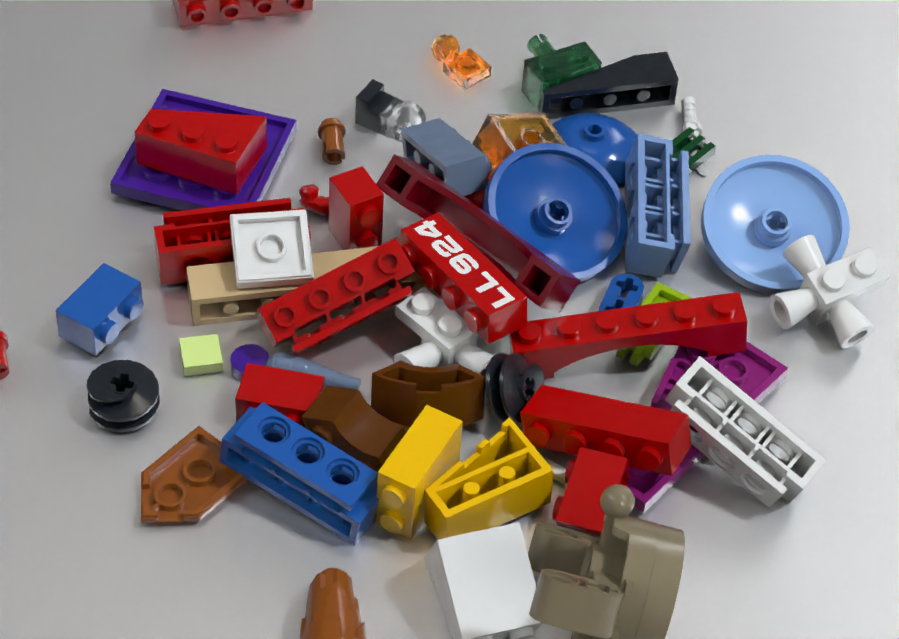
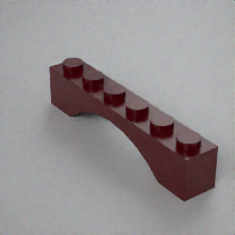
M394 154L376 183L382 192L423 219L439 212L515 284L529 300L540 308L560 313L581 281L415 161Z

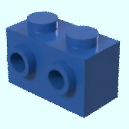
M103 263L55 310L58 336L96 356L106 345L112 344L118 337L119 332L131 320L137 319L142 312L144 302L142 300L141 282Z

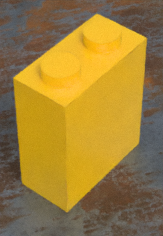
M425 406L378 471L377 498L379 503L376 512L377 524L382 525L384 529L391 533H399L412 540L424 522L425 489L460 460L462 420L431 406Z

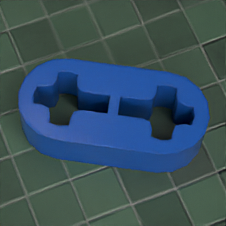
M619 274L615 276L603 297L599 311L640 306L644 290L643 282L632 274ZM625 290L629 291L626 298L620 297Z

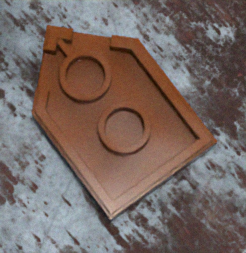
M198 426L141 472V523L200 521L247 482L248 479L219 462L222 442Z

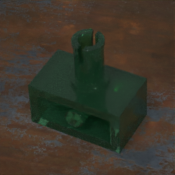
M539 34V38L535 35L527 44L528 50L535 57L524 60L521 91L535 110L540 112L542 90L602 67V62L585 41L555 50L544 34Z

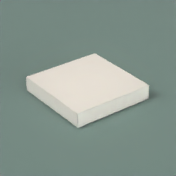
M306 210L230 215L237 289L301 285L314 280Z

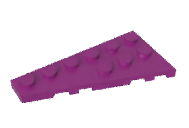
M747 342L746 351L716 356H708L707 351L679 346L673 359L670 360L653 396L650 407L671 410L673 406L665 400L699 356L758 404L786 378L788 367ZM689 424L690 429L695 433H698V431ZM691 444L690 450L673 476L630 467L631 478L628 488L632 491L635 498L634 507L645 513L705 454Z

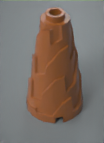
M328 568L315 576L309 587L305 618H302L299 639H367L365 622L361 623L358 600L354 597L352 578L346 572L338 568Z

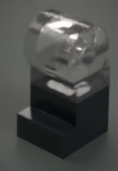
M374 79L356 96L355 123L390 139L402 142L401 129L426 122V115L418 104L409 100H400L384 92V84Z

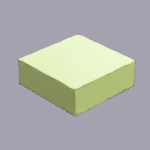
M218 334L179 338L184 376L223 372V360Z

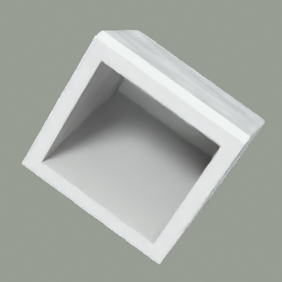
M519 522L438 539L424 557L452 639H496L509 636L510 639H528L534 637V630L543 624L529 615L536 583Z

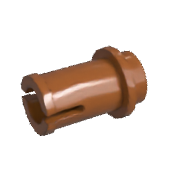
M327 118L321 122L317 129L318 137L322 140V159L327 164L337 165L342 163V159L345 160L343 138L346 134V129L340 120Z

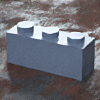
M437 118L401 129L404 158L417 162L463 196L486 189L488 174L491 172V165L487 155L482 153L442 119Z

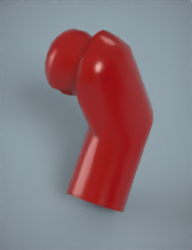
M314 184L302 186L299 190L301 206L319 215L329 216V197L320 196L319 188Z

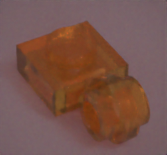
M442 34L435 38L434 43L431 45L434 57L440 62L443 61V72L463 90L491 77L492 66L470 48L459 53L460 45L453 35Z

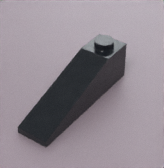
M668 52L633 55L542 90L540 119L542 121L564 118L579 113L601 114L675 105L679 78Z

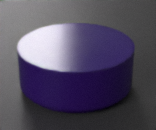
M246 344L236 348L230 357L233 376L241 381L247 363L267 366L268 352L263 347L255 344Z

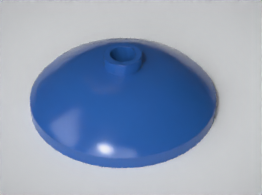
M579 113L564 117L551 124L544 131L540 142L567 145L584 152L607 170L620 189L625 186V162L637 134L629 126L613 117L597 113Z

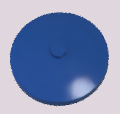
M537 143L520 148L510 154L492 174L485 190L483 209L486 213L580 279L579 283L588 281L603 272L615 260L623 247L628 222L623 196L607 170L592 157L578 149L557 143Z

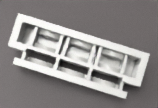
M701 356L680 378L665 399L673 406L670 411L688 414L689 424L698 431V433H695L690 429L691 444L769 508L781 496L790 503L807 486L827 461ZM719 450L723 451V452H724L725 454H727L730 458L727 459V458H725L724 456H722V455L719 453ZM753 476L761 485L755 483L750 477Z

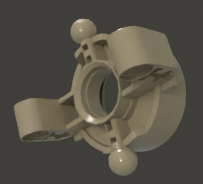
M620 484L609 486L600 497V505L605 513L600 537L554 524H536L528 551L532 570L540 573L529 615L533 619L544 624L573 631L571 639H665L673 614L683 567L685 549L683 530L628 516L634 508L635 498L628 487Z

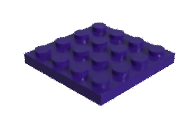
M162 89L151 109L266 116L267 149L238 194L235 195L137 164L134 139L110 182L111 194L178 210L263 201L297 131V120Z

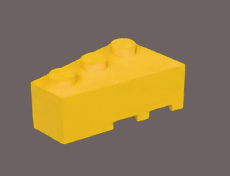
M509 417L501 424V430L489 441L487 439L482 440L476 446L475 453L464 462L459 460L425 489L424 522L437 540L498 527L551 503L553 469Z

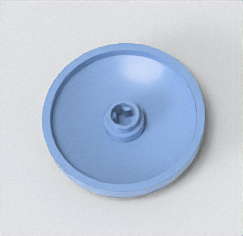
M758 155L731 165L714 181L703 204L701 214L703 239L710 256L718 267L737 283L766 294L800 289L804 277L783 257L784 250L794 241L807 235H814L825 264L828 265L842 258L849 239V216L845 203L836 187L814 167L787 156Z

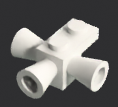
M814 235L801 237L784 250L783 257L804 277L800 289L776 293L770 296L771 312L776 322L783 329H789L807 315L810 316L815 325L831 319L841 348L856 345L873 332L874 326L852 305L855 297L885 285L890 278L871 247L828 265L825 264Z
M425 287L396 305L395 316L422 338L421 345L394 355L393 364L403 361L415 366L442 367L458 363L484 376L486 379L487 367L494 355L476 347L477 338H480L477 333L471 332L465 321L454 310H449L444 302Z

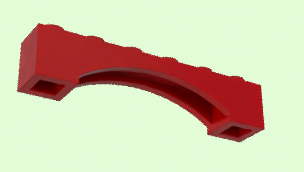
M740 292L527 321V326L509 334L510 352L521 354L528 365H539L544 379L554 378L555 372L574 362L600 353L647 345L686 346L707 351L708 356L746 351L748 320Z

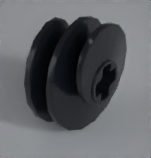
M497 353L491 358L487 367L485 384L488 404L494 417L501 423L510 417L513 422L522 424L520 412L541 384L544 385V375L539 365H528L524 357L519 353H510L509 355Z
M113 360L101 364L91 372L86 387L90 407L89 414L97 426L107 431L123 433L141 428L148 424L157 414L160 404L159 383L153 371L145 365L131 360Z

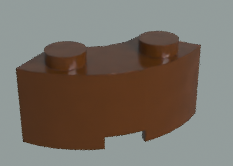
M399 361L372 373L371 407L388 420L404 425L407 428L411 427L425 406L428 405L462 420L463 430L467 424L483 419L485 377L458 363L442 367H422Z
M327 386L302 415V419L309 431L376 472L380 470L407 432L404 425L392 422L378 414L366 402L361 392L355 389Z

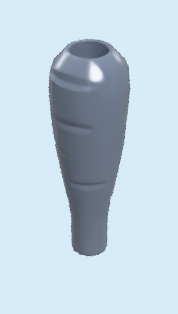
M277 352L271 355L267 362L268 367L325 376L324 389L327 386L360 389L361 379L341 374L295 355Z

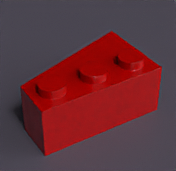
M150 109L134 132L137 164L235 195L238 194L267 149L266 116Z

